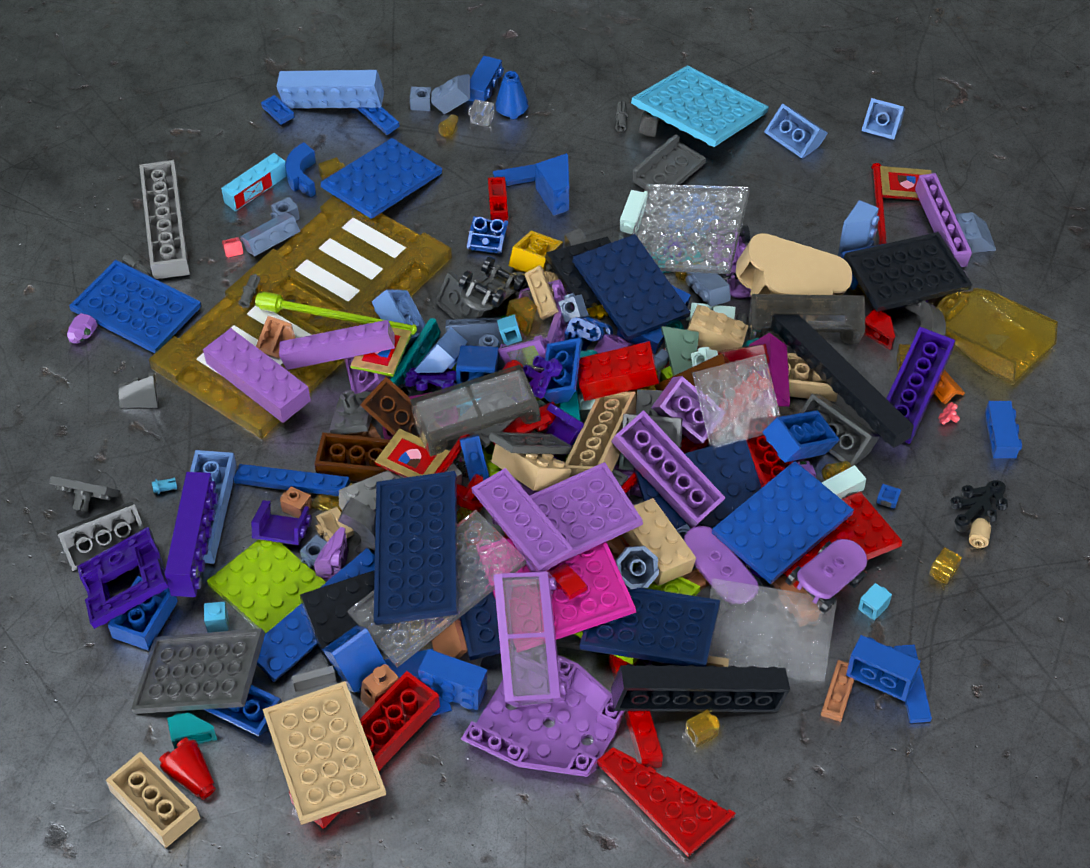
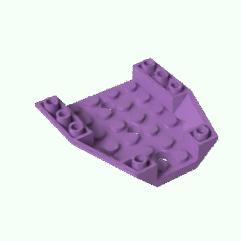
M536 646L518 653L514 651L516 682L519 683L521 695L550 694L546 649ZM558 655L559 675L562 682H566L567 695H564L565 701L519 706L514 710H509L506 708L508 703L505 702L502 680L476 723L471 721L461 740L517 767L588 777L597 770V760L609 749L625 711H614L612 694L578 663ZM551 720L555 723V725L551 728H547L543 725V723L545 721ZM584 738H590L593 743L591 745H584L581 741Z

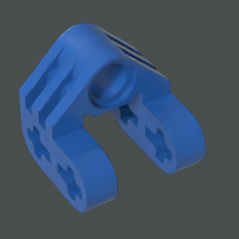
M589 316L575 317L568 323L565 331V340L581 338V351H585L592 341H600L603 338L604 329L609 335H613V329L609 324Z

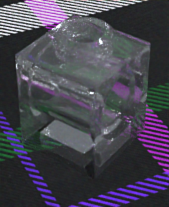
M475 99L473 105H470L468 109L470 123L490 127L495 116L494 103Z

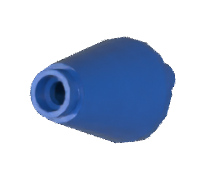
M515 71L505 73L495 103L496 111L510 119H517L518 116L525 113L528 109V99L521 80Z

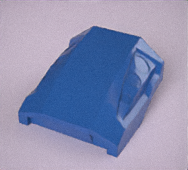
M473 216L467 249L502 253L506 230L509 224L508 221L504 220L503 222L500 219L488 220L487 218Z

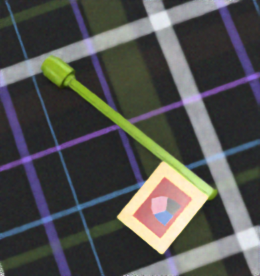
M269 292L258 293L255 300L256 307L276 313L282 309H288L360 324L384 321L382 319L284 301L280 294ZM389 321L395 334V348L354 356L350 365L351 368L394 377L411 335L417 332V326L415 324L408 325Z

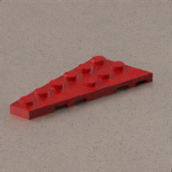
M614 747L597 760V765L687 857L735 817L736 813L732 810H726L718 806L717 802L703 798L691 788L668 776H662L650 766L647 768L636 762L635 758Z

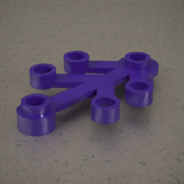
M537 355L533 360V366L545 368L541 373L535 371L533 367L525 365L522 375L534 379L522 389L513 390L511 398L520 406L523 405L527 408L533 406L535 397L542 399L551 377H557L562 370V364L557 359L553 358L550 361H545V358Z
M411 368L406 373L405 386L411 387L416 385V390L424 391L428 389V383L441 387L443 395L457 393V387L454 383L457 380L456 371L447 372L446 369L443 373H417L414 371L416 368Z

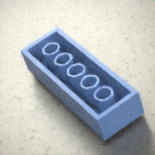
M377 70L280 71L277 82V90L281 100L290 109L382 107L384 89Z
M195 450L190 472L211 473L212 481H215L216 484L215 493H218V504H214L215 519L210 524L212 534L211 538L207 539L208 554L204 555L203 559L205 563H215L234 482L233 478L237 469L234 453Z

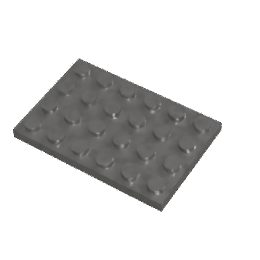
M260 628L154 637L131 710L135 714L245 707L265 637L264 630Z

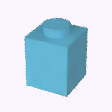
M515 315L497 320L504 344L511 345L523 341Z
M875 583L861 597L858 610L875 621L889 606L892 594L886 588Z
M225 602L204 603V622L208 633L229 631L228 611Z

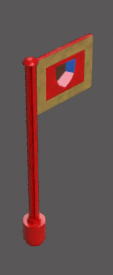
M880 163L872 164L876 207L879 208L877 215L879 216L877 223L879 245L887 243L883 198L920 201L915 191L919 175L932 174L931 170L881 166Z
M517 360L507 362L497 376L499 381L497 387L502 391L505 388H512L523 373L522 364ZM399 428L376 459L375 465L404 478L442 473L449 469L462 448L459 439L451 451H448ZM464 431L460 438L468 437L471 435Z

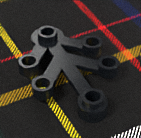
M993 480L984 487L973 488L970 485L963 486L962 496L968 499L962 500L959 496L952 497L950 500L951 507L953 509H960L965 506H973L965 514H959L954 521L955 529L959 532L969 531L971 529V519L982 508L985 511L986 521H996L997 512L992 509L990 499H996V509L1006 510L1008 508V500L1003 498L1006 490L1005 484L1001 481ZM984 494L983 496L970 498L973 495Z

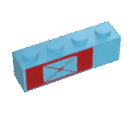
M273 153L222 187L224 203L234 211H237L287 177L285 160Z

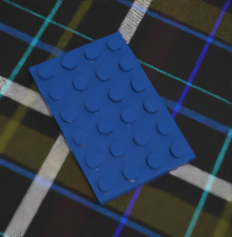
M391 138L321 181V188L372 219L441 175L442 168Z
M117 260L69 305L70 310L76 314L82 313L93 317L98 325L155 354L202 307L200 301Z
M794 461L712 529V534L769 584H772L853 514L854 509Z

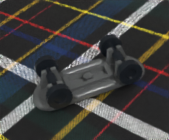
M489 256L481 268V272L485 275L480 276L474 281H471L473 277L472 272L467 270L462 275L458 284L462 288L461 299L471 309L478 311L491 310L494 307H499L505 299L523 289L527 282L525 275L521 274L516 279V273L511 274L503 270L500 264L494 267L495 258Z

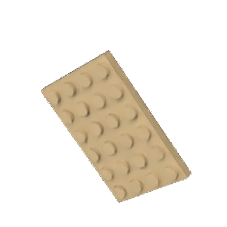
M346 681L263 709L301 825L386 795V790Z

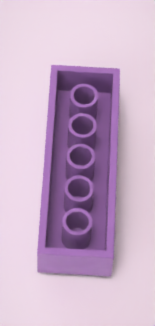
M232 328L203 349L207 365L282 423L311 401L309 387Z
M644 410L612 439L611 442L691 528L697 526L725 499L722 493Z

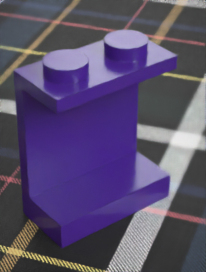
M550 403L547 410L554 414L556 418L546 434H552L572 446L584 423ZM552 454L554 455L553 458L561 461L566 456V454Z
M263 500L251 522L252 538L299 545L301 539L306 536L307 527L311 526L312 515H309V507L305 506L300 518L272 515L271 501Z

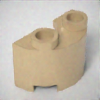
M338 507L315 516L318 523L315 525L319 536L323 535V540L326 542L329 541L340 527L346 529V539L354 535L352 528L338 522L341 515Z

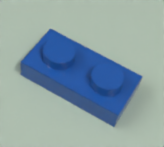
M275 95L261 102L262 108L280 125L294 118V112Z

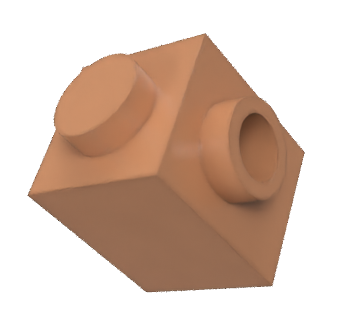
M292 486L280 498L282 512L295 518H300L305 506L309 507V511L313 507L311 495Z

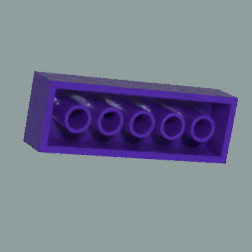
M919 327L886 398L914 425L911 438L905 441L909 444L912 442L955 344L954 339Z
M186 472L165 569V577L171 596L196 597L197 589L201 588L200 574L205 569V560L203 559L204 555L208 554L207 539L211 538L212 534L210 524L215 519L214 504H218V493H215L216 484L215 481H212L211 473Z

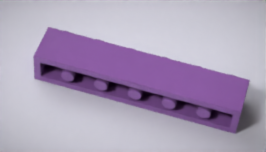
M936 173L919 175L915 191L934 233L939 232L960 266L966 267L972 251Z
M384 320L280 341L279 356L286 370L394 349L395 334L389 321Z

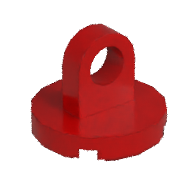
M475 474L467 487L457 484V504L471 512L476 510L481 512L484 506L472 493V487L483 481L482 476Z

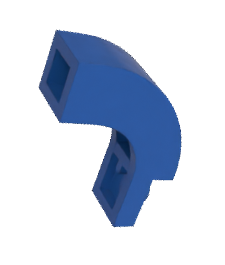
M304 142L290 152L286 159L285 167L288 184L294 192L300 189L302 193H306L311 198L316 195L315 183L304 174V171L316 164L315 151Z

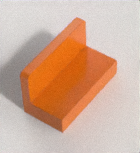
M944 369L934 394L942 403L947 404L956 394L963 396L965 392Z

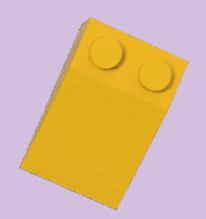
M530 231L513 246L508 266L513 267L514 270L519 272H528L540 265L545 273V265L549 264L545 258L546 252L560 249L563 242Z

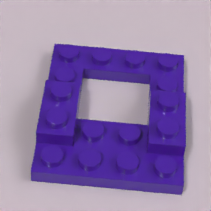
M149 527L77 566L79 577L88 594L85 603L90 624L94 629L168 588L160 549L156 545ZM138 565L143 581L111 598L107 582L115 580L119 575L134 569Z

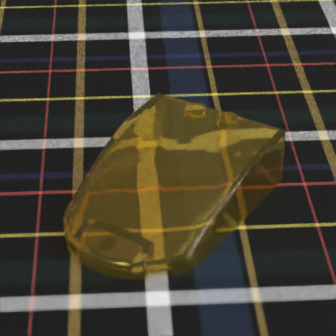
M973 288V291H960L945 296L937 306L945 317V335L954 339L955 345L985 371L1012 385L1039 361L1057 341V321L989 290Z

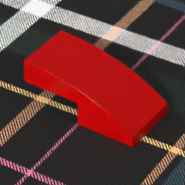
M566 563L549 572L552 577H555L556 587L561 589L569 600L587 590L585 582Z

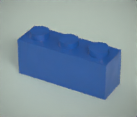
M487 56L482 57L470 78L469 101L485 104L487 99L491 97L493 88H496L498 79L502 77L504 72L502 60Z
M988 401L985 416L993 458H1017L1018 452L1022 449V440L1018 438L1019 425L1015 423L1016 409H1013L1011 401Z

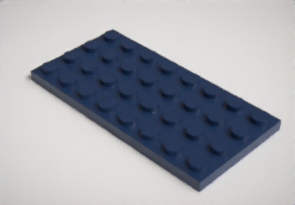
M449 471L376 482L375 625L458 615L456 472Z

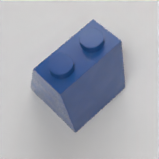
M566 153L535 164L536 190L553 216L568 211V154Z
M460 346L456 365L457 393H461V389L484 390V394H486L496 385L499 362L498 347Z
M357 625L322 649L343 682L346 681L349 691L354 693L356 691L357 693L361 692L362 681L372 674L375 668L386 664L367 628Z

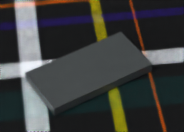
M492 432L489 436V440L510 453L570 454L573 446L552 434Z

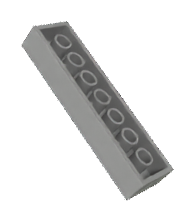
M174 160L141 164L139 167L149 259L153 278L157 280L189 275Z

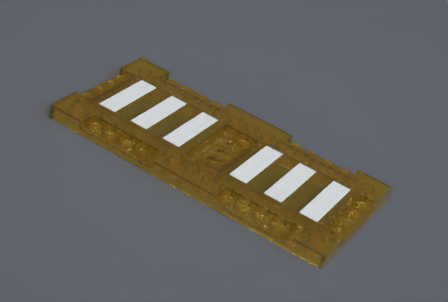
M333 195L320 207L321 212L306 224L299 233L295 234L280 249H272L225 291L226 297L180 338L174 336L149 358L151 369L263 439L280 421L207 365L203 349L230 328L256 346L267 316L291 323L296 338L364 325L324 316L321 319H314L319 315L282 309L278 313L261 310L259 307H256L255 300L257 294L262 292L280 294L284 301L293 299L295 300L294 303L380 319L374 310L372 301L386 289L408 290L410 296H412L452 258L451 247L424 232L419 235L382 213L370 219ZM257 274L261 279L256 289L257 294L253 296L249 308H243L238 304L243 294L242 289L247 285L250 275ZM269 356L271 359H273L275 362H277L279 365L285 368L281 358ZM345 359L289 369L287 371L309 387V393H311Z

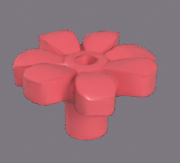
M950 402L943 410V413H940L938 419H940L941 424L944 425L950 420L954 423L959 421L960 417L956 415L957 412L955 411L958 407L957 404Z

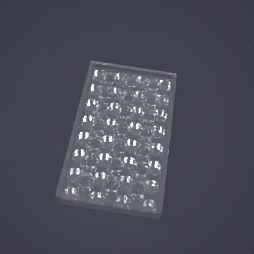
M477 510L457 524L458 615L375 625L374 590L347 611L349 616L359 626L367 628L375 644L397 668L495 590V574L516 573L527 564L526 558Z

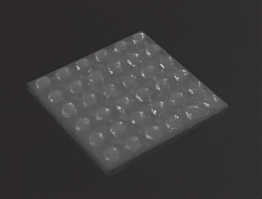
M646 184L632 235L636 234L661 271L730 274L750 193L749 187Z

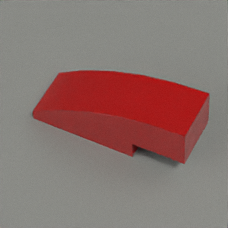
M505 177L488 178L490 220L500 219L503 222L504 220L508 221Z

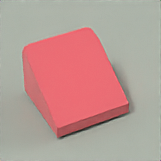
M239 237L222 241L226 257L229 258L244 253Z

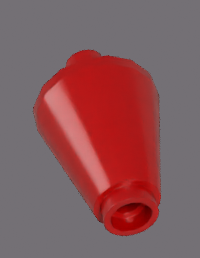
M186 737L177 744L175 750L171 753L168 751L159 758L161 770L196 797L204 800L216 790L213 778L196 740H189Z

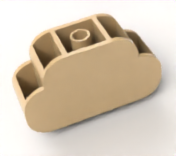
M766 233L753 236L736 263V276L744 286L751 289V299L759 309L776 314L791 306L807 323L814 321L821 311L830 310L831 304L843 296L852 281L851 267L843 258Z

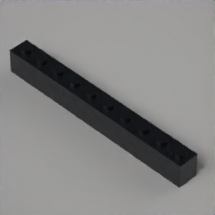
M791 306L773 315L771 324L773 332L778 334L785 344L790 346L797 356L801 357L823 381H826L832 387V390L838 393L845 403L850 405L857 412L858 416L863 418L886 443L894 448L911 438L914 425Z

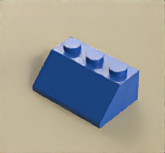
M581 338L547 344L545 361L555 358L562 364L560 374L557 377H551L546 388L544 398L550 403L569 402L576 391L582 345Z
M251 685L245 707L204 710L260 736L269 730L263 709L282 703L280 698Z

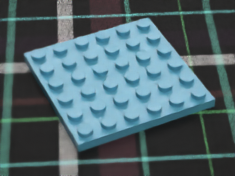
M688 65L632 97L631 104L639 109L651 113L652 116L658 117L679 130L685 131L694 138L700 139L714 147L768 113L769 106Z

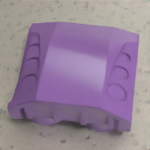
M340 527L322 548L314 563L316 576L321 577L325 582L345 567L349 548L344 527Z

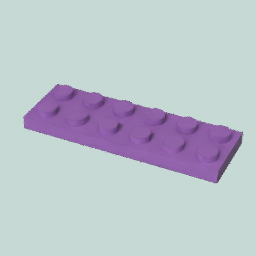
M506 468L472 487V493L537 572H545L574 555L572 546Z

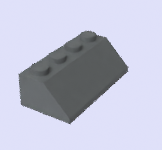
M811 394L800 413L819 411L840 439L828 452L849 467L856 466L865 458L880 438V436L821 394Z
M129 502L56 532L71 569L74 571L78 569V565L143 530L144 527L135 504Z

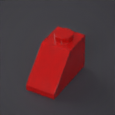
M874 309L863 320L860 332L891 351L895 341L891 317L885 312H876Z

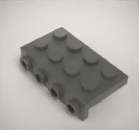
M677 134L669 138L664 145L658 147L651 156H648L645 161L637 165L633 170V182L661 200L706 162L705 157L679 142L680 136Z

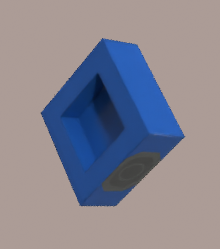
M882 484L876 503L895 509L901 489Z

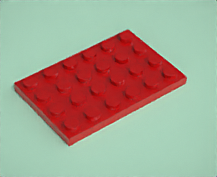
M860 491L842 498L846 504L854 509L853 514L784 574L788 577L797 566L802 568L818 554L828 541L832 543L840 539L854 541L864 549L867 560L901 547L902 540ZM796 581L793 586L797 588L799 582Z

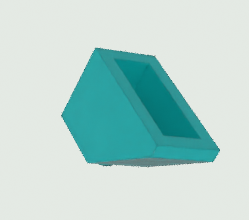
M189 712L184 714L178 713L167 718L174 750L177 748V744L186 737L189 740H196L198 744L217 740L214 726Z

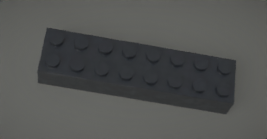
M627 664L624 666L620 665L611 687L614 711L778 712L790 691L786 668H777L775 666L716 667L711 665L696 667L694 665L634 666Z

